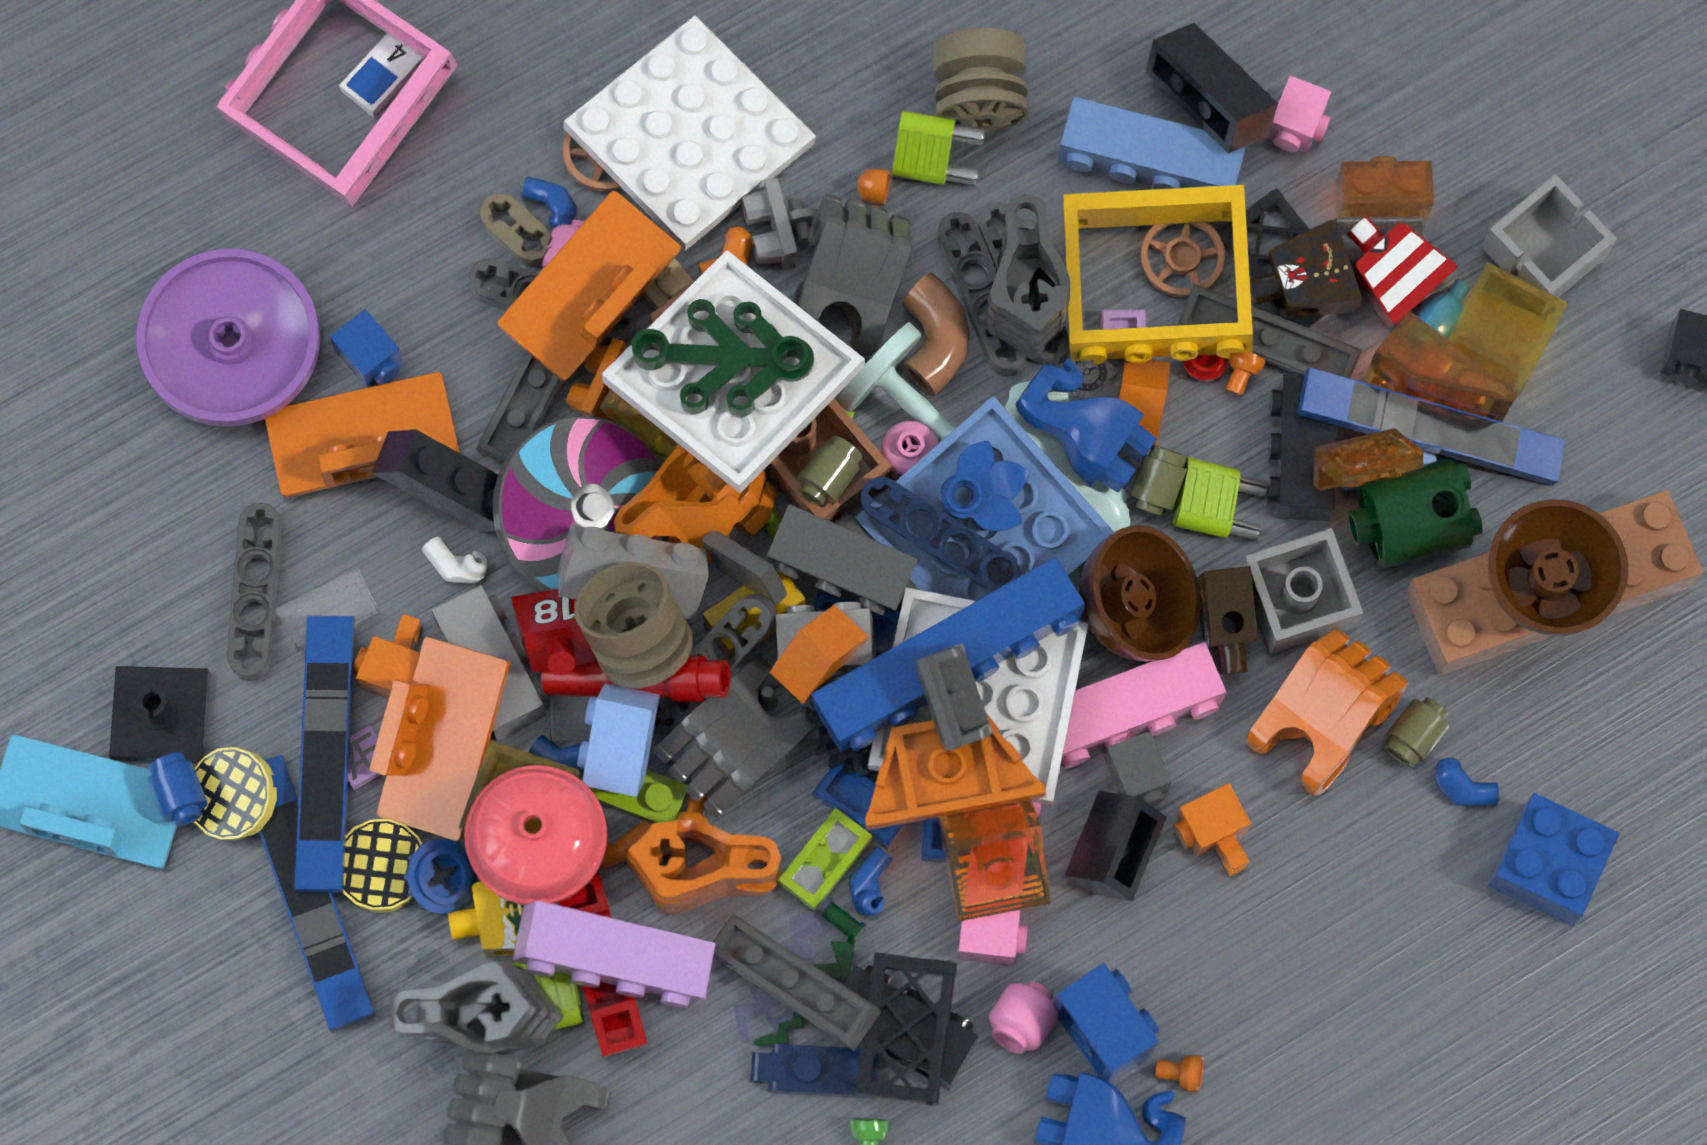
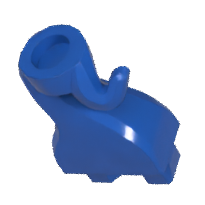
M1071 359L1065 360L1063 368L1052 364H1044L1016 402L1018 413L1027 423L1055 436L1061 442L1072 468L1085 483L1091 487L1096 480H1099L1118 493L1136 471L1135 467L1117 455L1120 449L1139 463L1157 440L1146 428L1139 424L1144 414L1131 404L1112 397H1091L1067 402H1053L1048 398L1049 392L1068 393L1075 391L1083 384L1084 377L1080 368Z
M1080 1072L1078 1077L1052 1073L1045 1100L1069 1106L1067 1121L1065 1123L1041 1116L1034 1143L1038 1145H1181L1186 1118L1180 1114L1161 1109L1163 1105L1169 1104L1174 1099L1175 1093L1173 1091H1166L1149 1097L1143 1105L1142 1115L1144 1121L1150 1127L1160 1132L1159 1140L1151 1142L1142 1132L1128 1101L1111 1082L1084 1072Z

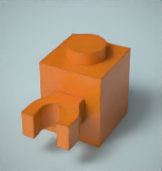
M402 614L393 642L373 636L368 648L364 646L360 648L354 662L353 672L357 673L356 679L362 690L389 699L394 680L413 681L420 652L415 651L414 648L423 630V626H420V619Z
M1230 783L1179 808L1176 815L1178 822L1174 824V829L1185 849L1192 847L1197 858L1216 849L1229 877L1247 868L1246 865L1250 861L1236 838L1247 833L1251 822Z

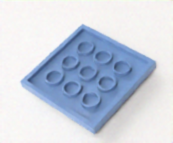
M994 396L988 399L896 481L999 548L1012 553L1017 558L1020 576L1054 557L1058 559L1066 574L1069 575L1090 556L1091 552L1102 540L1114 533L1111 527ZM988 440L994 453V462L1010 461L1020 464L1029 470V477L1023 489L1014 499L1010 500L1022 517V523L1012 529L1005 531L985 530L972 517L966 519L954 517L942 505V486L950 476L956 474L959 456L968 446ZM960 487L955 491V499L960 504H968L972 500V492L967 487ZM888 488L872 502L871 507L877 511L883 505L895 511V514L889 520L899 524L902 511L912 501L902 497V502L898 505L889 498L891 489ZM864 510L855 517L875 541L917 558L909 579L919 590L978 601L992 593L871 518ZM915 510L907 518L908 530L916 536L929 534L934 526L932 516L925 510ZM956 534L947 540L946 552L951 559L963 561L970 557L973 545L967 536ZM981 546L978 558L967 569L977 574L981 560L990 553V550ZM1003 560L997 565L989 562L986 570L991 573L989 580L995 584L1000 580L1009 582L1011 575L1006 572L1009 564Z

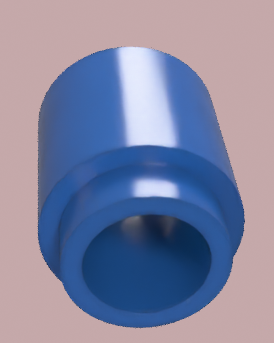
M180 752L168 754L153 761L148 766L151 773L148 781L163 820L166 822L174 821L176 826H183L201 818V810L208 805L193 763L186 761L184 754Z

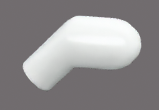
M438 536L428 541L421 549L437 572L447 582L473 584L483 579L487 573L488 560L483 553L473 551L472 555H453Z

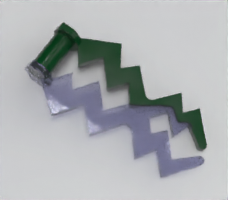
M831 897L826 898L818 910L788 917L797 945L784 947L804 960L816 959L810 936L824 937L819 922L822 918L848 937L847 941H831L837 963L813 964V966L831 978L847 979L851 971L855 943L864 933L867 925L863 921L860 923L834 903L835 900ZM749 985L756 1003L733 1006L740 1037L744 1043L749 1041L747 1016L772 1014L770 1000H776L755 985ZM786 1007L787 1016L766 1018L774 1033L755 1039L754 1044L756 1046L790 1043L786 1028H804L802 1017Z

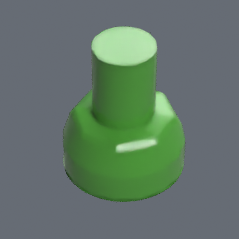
M851 1118L850 1129L853 1137L859 1139V1145H878V1140H883L888 1131V1120Z

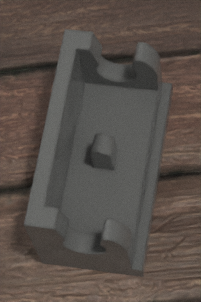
M963 643L913 659L942 749L945 751L984 739L993 733Z

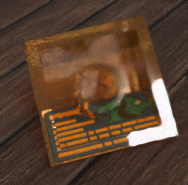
M1032 800L938 817L943 853L958 922L1051 904L1041 825Z

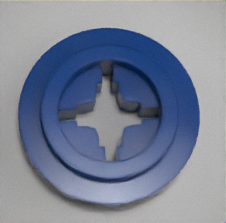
M435 839L420 844L415 853L408 857L410 862L408 870L403 877L408 881L410 889L408 896L414 898L421 905V910L437 913L438 915L448 914L449 912L458 911L470 901L473 896L471 886L477 883V875L470 864L467 851L463 846L452 840ZM434 865L438 870L454 868L444 879L445 889L441 884L435 886H428L427 884L430 882V878L435 875Z

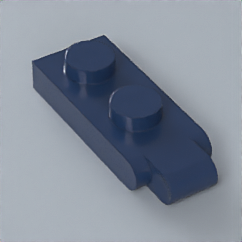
M771 1044L770 1053H751L750 1082L768 1084L769 1093L866 1099L877 1098L855 1094L861 1048H856L853 1051L847 1047ZM879 1054L873 1060L871 1081L875 1082L878 1081Z

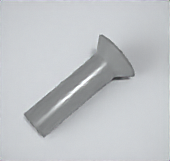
M764 687L758 697V701L763 711H772L776 708L778 699L771 687Z

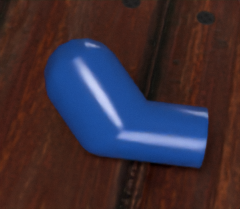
M529 176L526 177L522 189V198L546 204L552 212L549 218V223L552 227L555 228L565 224L571 225L573 217L577 216V205L567 189L559 184Z
M1448 757L1438 762L1435 774L1437 785L1452 803L1460 806L1498 805L1499 787L1497 782H1473L1461 767V763L1455 758Z
M875 846L849 878L852 905L858 913L864 916L877 915L884 908L885 901L884 897H881L878 879L893 863L892 858L877 846Z

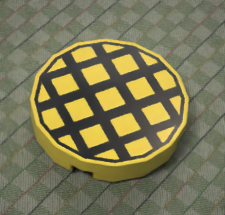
M238 747L219 748L204 756L194 768L208 802V805L201 810L202 817L194 821V823L205 834L221 840H240L261 831L272 817L277 801V787H273V779L271 777L273 773L269 764L257 753Z
M390 819L368 820L352 828L346 835L343 894L358 908L373 913L394 912L404 907L403 905L414 899L408 896L410 889L408 881L403 876L408 870L410 862L408 857L414 854L420 847V844H422L419 836L405 824Z

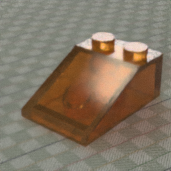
M1411 311L1405 315L1377 348L1364 377V380L1374 386L1501 422L1505 421L1518 397V394Z

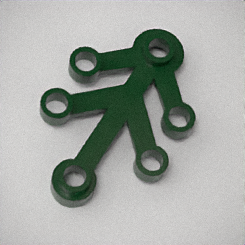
M705 299L695 300L689 305L687 309L688 322L694 330L706 331L719 346L669 343L665 334L656 329L642 330L636 334L632 341L633 359L640 368L645 370H657L666 363L716 365L714 369L696 383H688L681 389V407L686 413L691 415H697L705 411L709 403L708 398L747 367L764 369L745 385H736L728 391L727 407L730 413L736 417H746L751 414L755 408V400L780 380L788 382L799 381L805 378L814 366V353L810 345L796 336L782 337L762 317L760 307L749 301L742 302L736 306L734 310L735 327L742 333H753L766 348L748 347L715 314L713 304ZM698 311H706L710 314L703 320L694 317V314ZM744 313H751L756 318L751 322H744L740 319V316ZM648 350H656L660 353L654 358L643 356ZM788 357H795L799 362L795 365H786L783 363V360ZM691 394L702 396L701 401L698 403H689L686 398ZM744 396L749 399V402L738 406L733 403V400L736 397Z

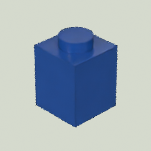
M366 309L330 336L334 351L366 388L373 387L377 383L379 385L386 384L398 374L399 366L404 363L399 347Z

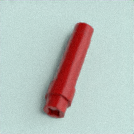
M689 655L687 661L671 677L656 685L636 690L659 694V698H672L674 702H704L706 698H726L731 684L730 667L726 660H707L704 655ZM597 660L593 663L575 666L573 671L567 675L558 676L550 671H543L541 674L543 691L546 695L598 697L605 683L617 685L607 679Z

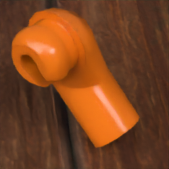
M732 227L726 232V242L721 255L728 250L747 265L753 251L752 236L743 227ZM719 257L699 263L700 274L702 275Z
M644 820L612 845L607 838L605 854L599 868L607 869L627 861L626 855L629 848L649 830L651 824Z

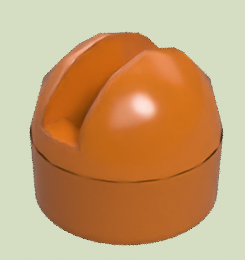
M869 169L860 175L857 188L862 199L871 204L886 205L890 186V170Z

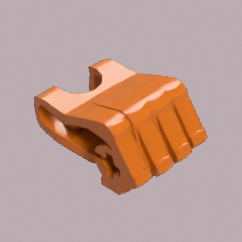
M678 444L650 482L619 510L614 519L615 532L631 536L639 534L649 538L653 536H669L667 542L675 544L689 543L698 548L706 549L701 540L712 530L719 531L728 537L734 526L738 531H748L753 537L770 520V514L778 494L774 486L765 482L767 476L764 470L739 493ZM706 550L707 563L709 564L712 559Z
M1336 628L1313 642L1306 649L1274 698L1253 724L1247 736V746L1254 752L1261 754L1269 753L1281 740L1303 737L1313 744L1314 754L1309 765L1303 771L1302 783L1304 790L1312 796L1324 793L1342 773L1349 762L1351 750L1370 723L1374 726L1383 725L1398 705L1402 694L1409 684L1402 675L1396 672H1392L1387 676L1386 674L1391 666L1380 656L1375 655L1367 661L1371 650L1365 644L1355 641L1350 646H1347L1350 638Z
M696 819L653 823L649 830L635 844H632L626 855L631 871H633L634 875L639 878L649 892L656 907L666 915H676L726 896H765L776 889L778 879L782 874L780 870L781 857L777 845L772 839L764 836L729 834L709 823ZM695 838L715 853L694 867L686 869V852L682 839ZM663 858H670L668 866H660L663 863ZM763 864L766 867L763 869H749L748 865Z

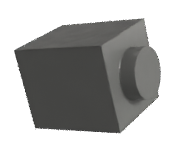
M1151 731L1107 747L1104 759L1119 794L1139 797L1151 806L1165 799L1163 794L1168 792L1172 782Z

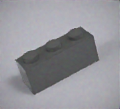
M788 504L767 554V558L775 561L773 567L777 572L796 580L800 572L818 579L815 588L839 598L843 590L860 597L859 603H861L862 608H869L871 612L881 616L884 615L886 608L896 611L917 562V558L790 504Z

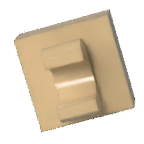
M674 258L643 295L655 309H658L694 281Z

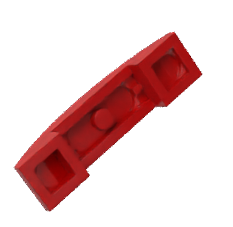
M598 870L579 892L558 902L559 906L612 918ZM599 982V987L582 986L602 1058L648 1045L635 997L616 993V985Z

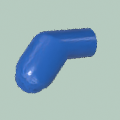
M542 734L529 749V753L545 766L555 767L572 775L584 773L583 768L577 767L582 742L560 748Z

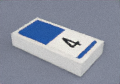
M386 34L339 85L340 90L372 117H375L411 78L424 58L389 34Z

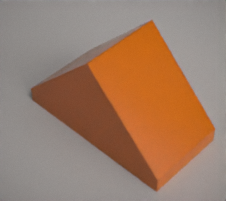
M1125 359L1118 399L1131 404L1144 414L1139 424L1157 438L1154 445H1157L1168 388L1170 362L1151 359L1147 362L1133 363Z
M833 605L797 632L771 669L770 674L805 705L812 698V693L819 690L869 639V636L836 605Z

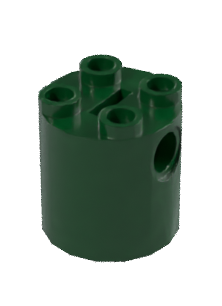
M1447 458L1360 479L1357 484L1359 508L1348 511L1349 527L1356 546L1368 544L1372 557L1380 568H1387L1471 547L1473 537L1481 535L1483 528L1477 508H1470L1466 490L1471 489V478L1466 464L1460 463L1455 465L1453 460ZM1433 499L1441 505V517L1432 508Z

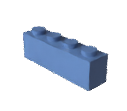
M1073 97L1060 144L1058 161L1064 162L1068 168L1078 172L1095 170L1109 174V177L1117 182L1130 184L1137 181L1152 185L1153 189L1236 185L1246 146L1228 154L1205 130Z

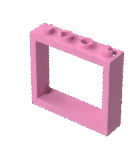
M296 0L290 9H283L277 15L272 24V33L263 45L258 44L250 51L245 61V69L236 80L232 79L224 86L227 91L216 107L228 122L353 207L458 65L450 51L375 0H339L423 57L424 60L336 177L246 115V112L330 1Z

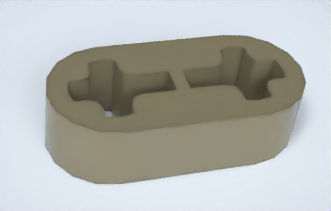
M497 193L487 197L480 208L482 226L487 234L524 266L533 268L542 266V259L551 237L549 230L510 195ZM497 209L503 212L509 209V220L514 226L510 228L502 220L493 223L492 211ZM523 233L532 241L541 238L542 250L537 252L534 249H530L525 252L524 240L519 235Z

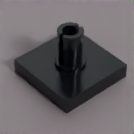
M116 666L109 750L111 760L155 761L162 756L180 752L184 754L186 761L199 763L205 756L211 676L209 669Z

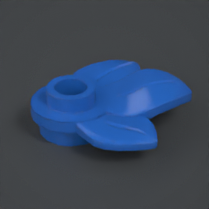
M988 440L970 445L958 458L956 474L950 476L942 486V505L954 517L962 519L972 517L985 530L1005 531L1012 529L1022 523V517L1010 500L1014 499L1023 489L1029 477V470L1020 464L1010 461L994 462L993 449ZM967 487L971 490V502L960 504L956 501L955 491L958 488Z

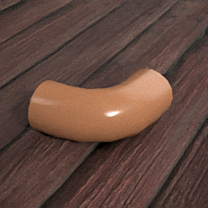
M932 272L921 278L911 288L902 303L920 321L925 332L923 344L903 363V368L920 389L930 396H935L952 379L965 360L970 331L965 309L950 288Z

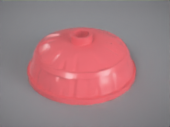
M534 765L520 767L495 778L475 799L465 826L466 851L470 864L478 878L499 897L521 905H527L535 900L554 904L579 892L593 878L600 867L607 845L605 816L596 796L586 784L574 775L549 766ZM530 819H538L542 822V828L539 832L530 834L524 830L525 823Z

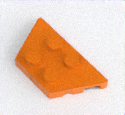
M987 713L986 715L993 731L991 736L950 751L942 749L933 720L892 727L870 808L866 815V830L1046 797V789L1041 780H1037L1021 760V755L1013 745L998 731V726Z

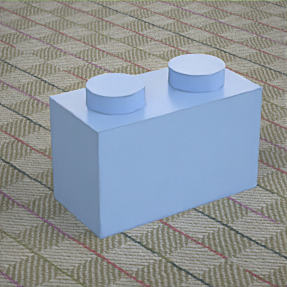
M605 683L597 698L590 697L585 715V724L592 726L590 740L582 741L577 761V767L584 769L582 780L584 784L588 787L637 797L645 781L659 694Z

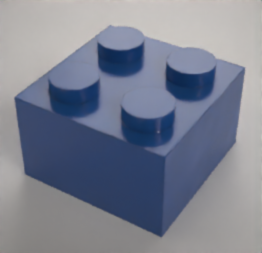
M1533 793L1522 808L1488 883V887L1574 926L1584 915L1620 833L1541 795Z
M1102 963L1056 995L1054 1005L1058 1011V1020L1096 1075L1112 1083L1152 1056L1159 1043L1155 1034L1160 1032L1145 1008L1138 1011L1128 997L1132 993L1131 987L1120 971L1115 969L1111 972L1106 964Z

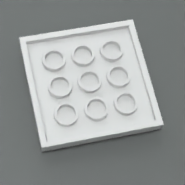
M696 16L692 17L564 120V130L672 239L680 244L684 251L742 204V197L760 190L764 186L765 180H770L777 176L812 147L816 140V136Z
M726 250L647 329L661 331L665 334L669 343L719 346L706 331L694 330L688 322L687 309L689 305L695 300L705 299L713 304L715 314L748 347L766 348L753 333H742L734 324V310L736 306L742 302H753L760 307L762 317L782 337L796 336L810 345L814 353V366L811 372L799 381L788 382L780 380L755 400L753 412L746 417H736L730 413L727 407V393L736 385H745L764 368L747 367L711 395L708 398L707 409L697 415L688 414L682 409L680 391L686 384L696 383L714 369L716 365L666 363L660 369L645 370L635 363L631 344L601 375L605 385L737 492L741 493L865 367V359ZM698 311L694 314V317L703 320L710 314L706 311ZM744 313L740 316V319L744 322H751L756 318L751 313ZM648 350L643 356L654 358L660 353L656 350ZM788 357L783 360V363L786 365H795L799 362L795 357ZM691 394L687 396L686 400L689 403H698L701 401L702 396ZM744 396L736 397L733 400V403L738 406L749 402V399Z
M906 587L893 648L976 601ZM1080 622L1072 631L1059 637L1055 633L1048 635L1038 641L1040 643L1039 648L1028 656L1017 660L1013 655L998 664L1000 669L992 676L983 681L976 682L984 709L998 726V731L1021 755V760L1036 779H1040L1045 785L1046 797L1027 801L1053 805L1088 623ZM926 704L917 709V717L905 725L932 720L928 705ZM892 724L876 732L878 737L872 744L868 769L880 770L893 727Z

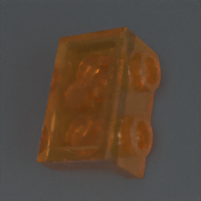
M1396 428L1315 447L1313 484L1318 490L1322 491L1338 486L1342 488L1358 487L1364 482L1384 477H1399L1405 472L1423 468L1424 452Z

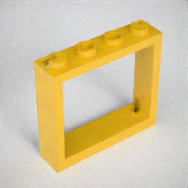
M1244 185L1063 194L1066 270L1070 278L1068 319L1070 356L1072 361L1093 360L1094 365L1106 362L1108 359H1126L1129 362L1142 363L1151 360L1152 357L1168 356L1175 360L1185 361L1194 359L1198 355L1217 354V356L1222 358H1230V353L1252 352L1253 330ZM1232 221L1238 323L1083 330L1079 229Z

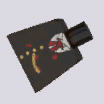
M1336 219L1329 220L1272 248L1268 259L1271 273L1250 279V292L1255 305L1280 299L1287 319L1349 313L1360 309L1362 296Z
M1245 566L1204 571L1197 577L1201 595L1200 624L1203 642L1206 643L1208 650L1218 649L1221 675L1248 672L1245 646H1250L1257 642L1251 567ZM1222 618H1228L1233 621L1236 627L1234 634L1228 633L1223 629L1221 624Z

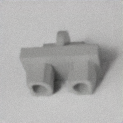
M778 178L765 180L763 191L742 197V210L747 225L770 221L772 232L752 236L756 263L780 262L782 270L796 268L794 257L797 255V248L792 232H796L799 243L808 242L806 239L817 209L803 208L801 198L793 197L788 200L791 212L787 213Z

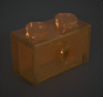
M1379 156L1370 161L1342 162L1335 180L1337 223L1360 222L1365 216L1372 222H1426L1434 204L1432 161H1397L1392 156Z

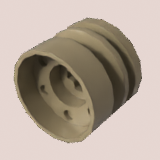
M970 28L945 34L934 41L932 47L933 76L940 82L934 91V99L937 101L935 116L955 119V125L981 129L984 132L1005 130L1017 126L1027 119L1029 114V102L1026 100L1028 85L1021 79L1027 69L1026 45L1021 35L999 28Z
M629 561L612 565L594 575L581 588L575 601L576 622L607 679L618 686L639 689L656 685L674 675L687 661L693 647L692 630L685 620V616L679 608L665 577L659 569L650 564Z

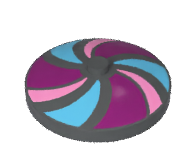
M576 416L552 421L525 436L513 448L503 463L497 477L493 496V519L496 534L502 550L516 571L541 591L558 589L557 569L570 525L580 527L595 526L605 531L616 533L614 519L619 510L650 482L662 466L652 449L639 436L626 427L604 418L592 416ZM653 536L651 539L667 542L669 536Z

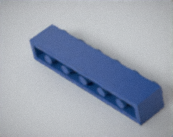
M1054 557L812 693V705L840 753L850 747L853 751H858L874 742L878 737L876 732L891 724L893 727L903 726L912 721L918 715L917 709L927 704L913 659L963 643L975 682H980L996 673L1000 669L998 665L1000 662L1013 655L1017 660L1024 658L1039 648L1040 643L1038 641L1052 633L1059 637L1076 628L1080 624L1079 618L1083 616L1085 603L1058 559Z

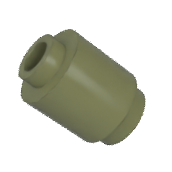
M833 435L828 442L820 444L797 476V480L802 486L799 492L817 506H822L824 502L834 505L859 471L858 463L862 458V454L845 439Z
M1153 444L1150 453L1146 454L1142 459L1130 493L1131 496L1138 498L1136 507L1157 515H1162L1164 508L1173 510L1187 472V468L1184 467L1187 456Z
M1428 697L1423 702L1418 699H1412L1386 735L1389 739L1383 747L1399 762L1413 768L1418 761H1425L1450 728V724L1445 719L1448 712L1440 704Z

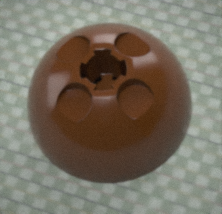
M1549 499L1537 501L1520 508L1500 526L1489 551L1488 575L1491 589L1497 602L1515 622L1539 634L1569 636L1595 627L1614 611L1626 589L1628 559L1621 538L1603 516L1593 509L1574 501ZM1541 571H1542V577H1543L1544 581H1542L1541 578H1540V572H1541Z
M1133 525L1110 534L1091 552L1081 573L1079 595L1085 603L1083 618L1088 623V628L1094 637L1113 653L1135 661L1149 662L1169 659L1179 654L1181 650H1184L1194 637L1199 624L1201 595L1193 566L1181 547L1167 534L1156 528Z

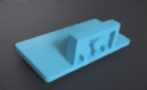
M18 735L10 737L0 768V828L152 868L163 869L177 826L174 821L166 822L163 820L148 781V777L151 775L149 769Z

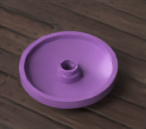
M216 249L183 260L157 281L148 293L139 313L136 328V349L141 368L156 395L172 410L190 420L206 425L222 427L242 426L263 420L277 413L302 391L311 377L318 359L320 326L312 299L306 288L293 272L283 264L264 254L250 250Z

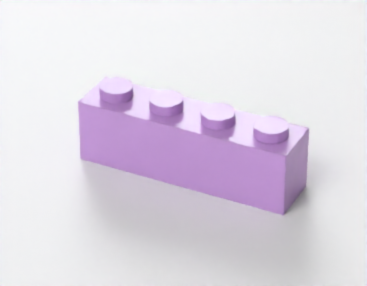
M535 900L523 907L513 962L526 964L525 971L534 975L553 977L554 971L572 975L571 982L577 985L599 987V982L616 985V993L624 996L643 998L644 992L661 996L660 1003L664 1005L688 1008L689 1003L705 999L715 943Z

